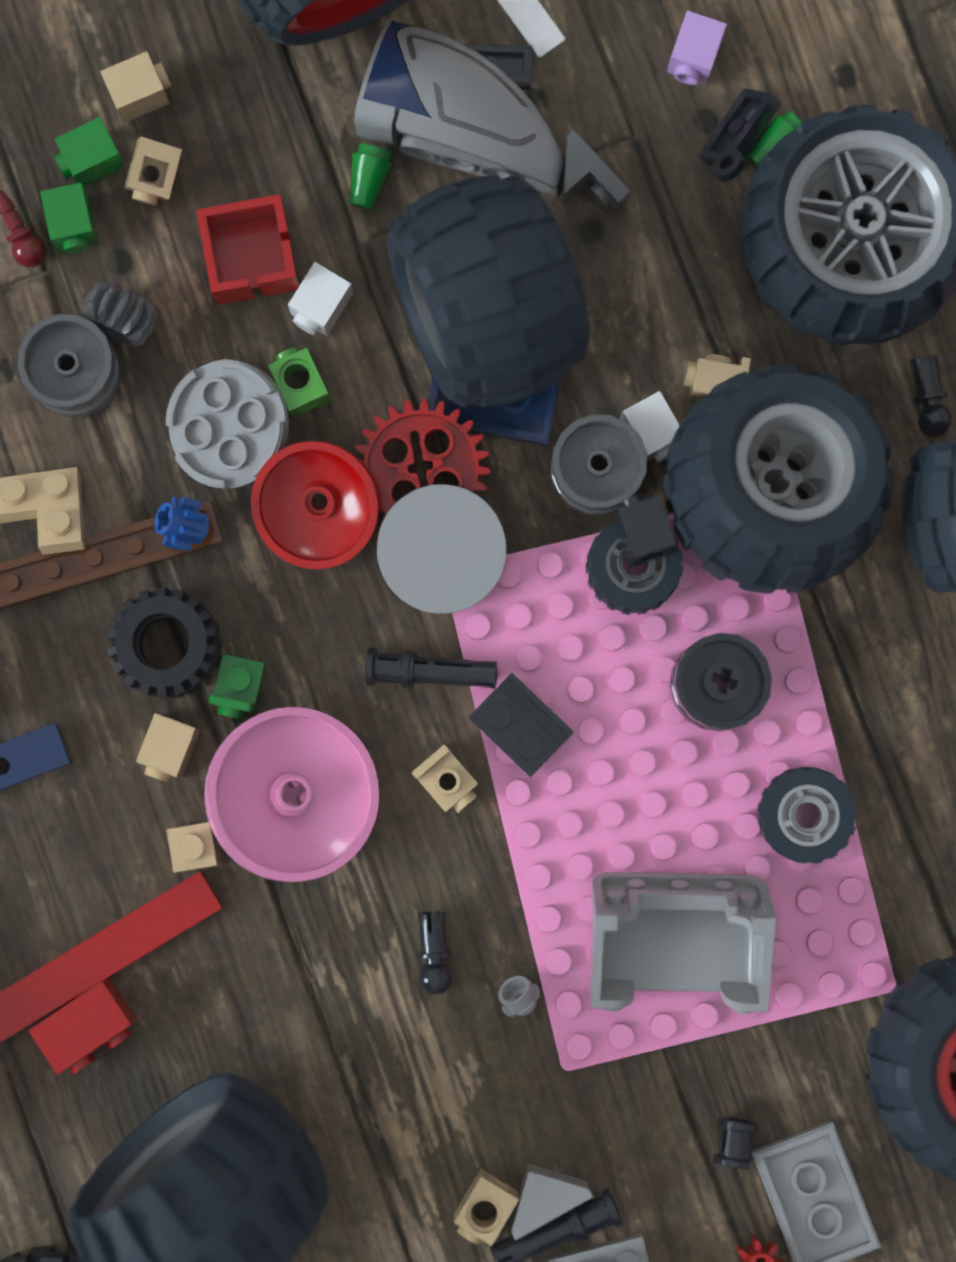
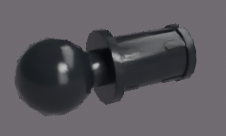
M935 355L922 356L910 360L917 397L913 401L914 404H923V409L918 415V425L920 430L929 437H939L945 434L952 422L949 411L940 404V400L947 398L948 394L942 391L937 364L938 357Z
M432 911L418 913L421 951L417 952V958L426 959V964L419 971L418 980L421 988L432 995L443 994L452 983L451 970L443 963L444 957L451 956V950L446 949L445 911H436L435 914H432Z

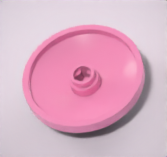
M284 707L265 711L239 725L224 739L217 749L209 766L205 783L206 813L210 827L220 846L244 869L260 877L281 882L313 880L328 875L344 866L359 852L367 841L373 829L379 806L377 773L371 756L361 740L352 730L334 717L317 710L302 707Z

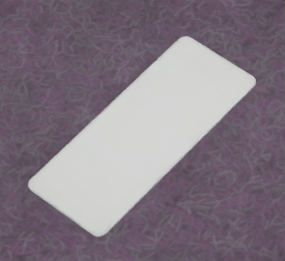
M498 0L529 45L532 46L537 56L542 57L565 41L564 35L538 0Z

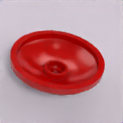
M317 440L302 441L281 449L262 466L252 488L251 513L259 536L266 546L278 557L302 568L327 569L349 561L369 542L378 522L379 496L370 472L353 453L330 442ZM321 493L326 496L328 500L326 507H320L315 503V494Z

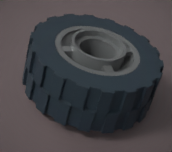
M614 523L610 526H605L600 534L595 537L587 555L586 573H588L589 577L587 582L590 589L593 588L596 593L595 597L600 602L603 601L607 608L612 611L618 610L626 615L631 613H638V615L646 614L651 609L654 611L659 608L676 590L683 573V566H681L683 559L682 550L679 551L678 541L675 536L676 546L671 555L644 563L645 573L634 576L624 569L623 560L626 556Z

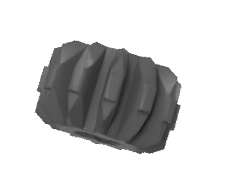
M101 281L95 284L93 290L89 291L84 300L85 305L81 311L83 318L93 322L108 338L115 339L121 344L126 343L129 346L144 344L147 336L150 337L155 327L154 322L158 316L154 306L145 301L143 296H139L131 289L123 288L119 284H112L109 281Z

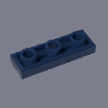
M53 723L0 744V761L7 759L10 763V769L6 774L0 772V791L73 764L58 723Z

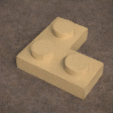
M73 467L1 477L0 524L37 518L38 548L42 555L85 549L81 474L78 468Z

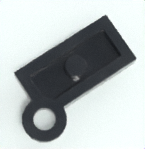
M744 88L698 156L707 166L712 167V172L718 180H732L743 170L747 154L781 106V103L774 94Z

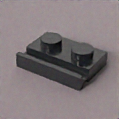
M512 672L468 717L530 778L574 733Z

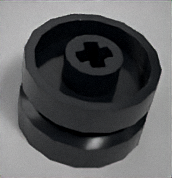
M717 633L699 639L679 655L671 670L669 688L674 706L685 720L704 730L724 731L746 725L762 712L770 698L772 675L766 657L754 643L739 635ZM722 676L726 681L725 689L717 692L718 684L711 681L712 677Z

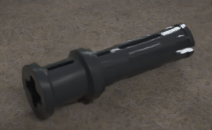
M369 647L365 665V681L368 686H374L376 682L400 683L403 688H411L416 683H432L496 689L498 661L427 658L417 656V653L413 652V650H405L403 654L378 652L377 648Z
M607 1188L602 1190V1196L576 1206L517 1240L511 1236L493 1243L492 1246L490 1245V1250L495 1262H522L574 1239L577 1242H587L591 1234L613 1225L620 1228L624 1224L610 1189Z

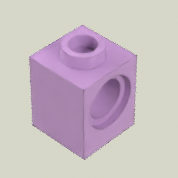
M686 11L667 72L674 74V77L682 83L689 85L701 83L706 85L727 24Z

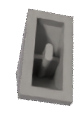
M527 1163L519 1191V1201L515 1206L510 1223L511 1233L515 1240L591 1199L593 1195L587 1181Z

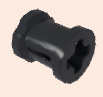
M719 1117L718 1124L722 1127L719 1151L714 1154L713 1162L737 1169H750L752 1160L749 1159L752 1132L757 1131L758 1124L741 1118Z

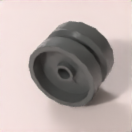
M57 314L40 320L26 333L18 349L17 368L23 385L45 408L62 417L85 418L99 413L113 401L121 385L122 364L117 350L93 322L78 315ZM75 362L74 367L71 370H68L67 366L70 363Z
M592 414L575 420L561 433L551 458L550 478L557 496L570 509L586 516H606L616 512L617 508L621 507L620 503L636 495L647 472V452L641 436L629 423L612 415ZM598 459L601 466L607 465V467L602 471H597L591 466L592 460Z

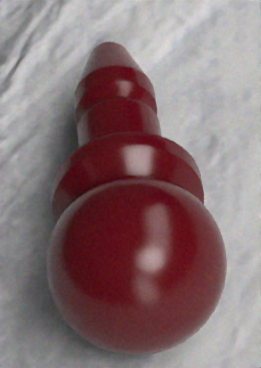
M0 190V214L3 215V220L8 230L12 232V235L6 237L8 242L13 243V257L17 263L24 267H36L45 259L46 246L40 237L33 234V225L24 227V222L19 212L15 210L13 201Z

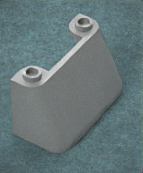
M605 872L598 874L592 882L591 1008H602L607 1011L621 1010L633 1002L634 990L720 992L724 1004L734 1012L740 1014H749L754 1011L768 1012L776 916L765 881L755 876L740 874Z

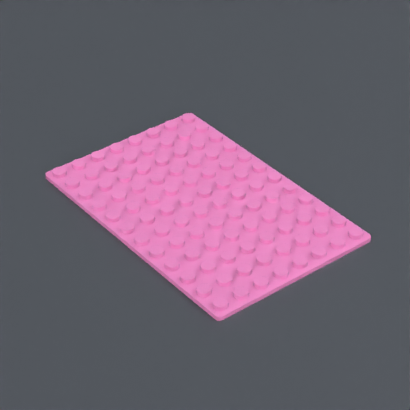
M674 515L667 516L673 536L678 541L679 551L682 550L683 559L681 566H683V573L679 579L680 583L670 598L654 611L651 609L646 614L638 615V613H631L626 615L618 610L612 611L607 608L603 601L600 602L595 597L596 593L593 588L590 589L587 582L589 577L588 573H586V563L589 549L595 537L600 534L599 532L507 554L502 574L491 592L472 607L452 613L463 659L498 661L496 688L512 672L574 731L531 778L481 731L561 1067L566 1071L891 993L896 986L857 827L854 835H851L847 841L849 844L845 849L841 848L835 857L824 859L821 863L803 864L787 859L773 850L762 836L763 833L758 824L759 811L757 809L758 803L761 802L763 796L761 795L763 790L769 786L775 776L781 775L788 769L799 767L819 768L834 774L836 778L845 783L797 592L787 593L786 589H777L772 594H762L742 590V588H739V582L727 577L724 580H718L701 568L704 562L691 548L687 551L683 548L673 531L674 524L676 523ZM627 559L623 560L624 569L629 574L638 576L645 573L644 564L630 568ZM717 633L739 635L754 643L766 657L772 675L770 698L762 712L746 725L724 731L704 730L685 720L674 706L669 688L671 670L679 655L699 639ZM719 675L712 677L711 681L718 684L717 692L724 690L726 687L725 679ZM470 686L475 710L495 689ZM811 802L801 804L796 810V821L801 827L813 825L818 817L817 808ZM605 872L740 874L755 876L765 881L776 916L768 1012L754 1011L749 1014L734 1012L724 1004L720 992L634 990L633 1002L621 1010L607 1011L602 1008H591L592 882L594 877Z

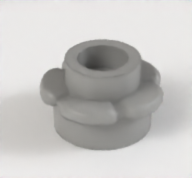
M524 976L509 978L502 984L498 992L499 1001L503 1004L502 1011L509 1017L528 1015L534 1010L540 997L539 987L536 984L532 985V982Z

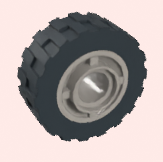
M813 767L788 769L781 775L775 776L761 794L763 796L761 802L758 803L757 811H759L758 824L762 830V836L773 850L787 859L803 864L821 863L824 859L835 857L841 848L845 849L849 844L847 842L851 835H854L856 829L854 822L857 819V810L854 809L853 803H855L853 795L848 792L847 786L843 781L828 771ZM811 802L817 808V820L809 827H801L796 821V810L801 804Z

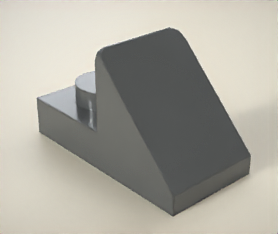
M572 130L567 135L565 147L562 205L588 185L590 187L588 189L590 196L601 208L608 206L614 214L618 213L628 204L631 191L576 131Z

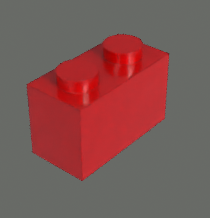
M108 977L28 1031L57 1075L68 1067L74 1075L96 1060L91 1053L93 1050L106 1043L109 1049H112L130 1037L132 1034L127 1027L138 1021V1019L111 978Z

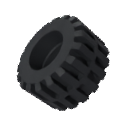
M156 588V591L153 592L145 590L138 593L140 597L137 599L129 598L123 603L126 608L122 613L116 612L112 619L116 622L114 629H108L107 638L111 640V647H107L109 657L114 660L115 664L112 666L115 672L124 678L123 681L130 687L157 698L183 697L185 693H193L200 689L199 685L204 681L208 682L213 676L210 673L214 666L218 667L221 659L218 657L219 649H222V640L218 634L220 628L211 616L212 613L194 597L177 589L173 591L167 588ZM163 619L179 621L187 629L189 635V647L185 657L180 663L169 669H159L150 665L146 661L142 650V642L146 631L154 623Z

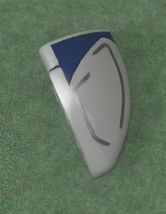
M388 19L373 50L359 93L354 116L357 136L394 146L399 133L403 135L399 150L410 157L479 176L497 174L500 179L517 175L533 185L537 191L556 196L563 173L564 159L548 125L536 106L520 87L497 65L464 44L424 28Z

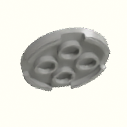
M222 359L205 364L198 369H193L179 382L168 404L166 426H169L170 441L176 454L174 458L190 477L210 487L240 488L253 484L260 469L267 460L285 448L289 432V416L280 389L264 371L246 362Z
M428 485L406 494L387 513L378 534L377 558L387 585L405 603L429 613H455L477 604L495 587L505 564L506 537L498 515L478 494L455 485Z

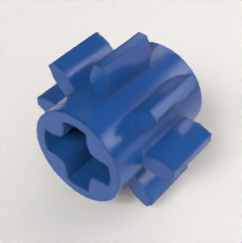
M174 496L171 503H164L160 506L155 517V530L158 534L165 536L162 543L163 546L180 551L181 549L191 551L192 543L200 544L203 542L208 533L209 518L207 514L199 512L202 502L187 497L178 498Z

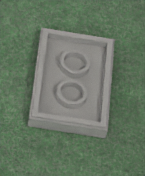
M832 1120L751 1150L792 1262H844L881 1248Z

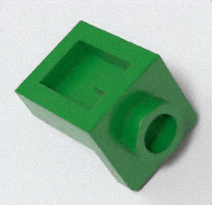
M226 654L222 655L214 694L210 695L208 702L219 706L217 714L241 720L243 719L244 712L255 714L266 664Z

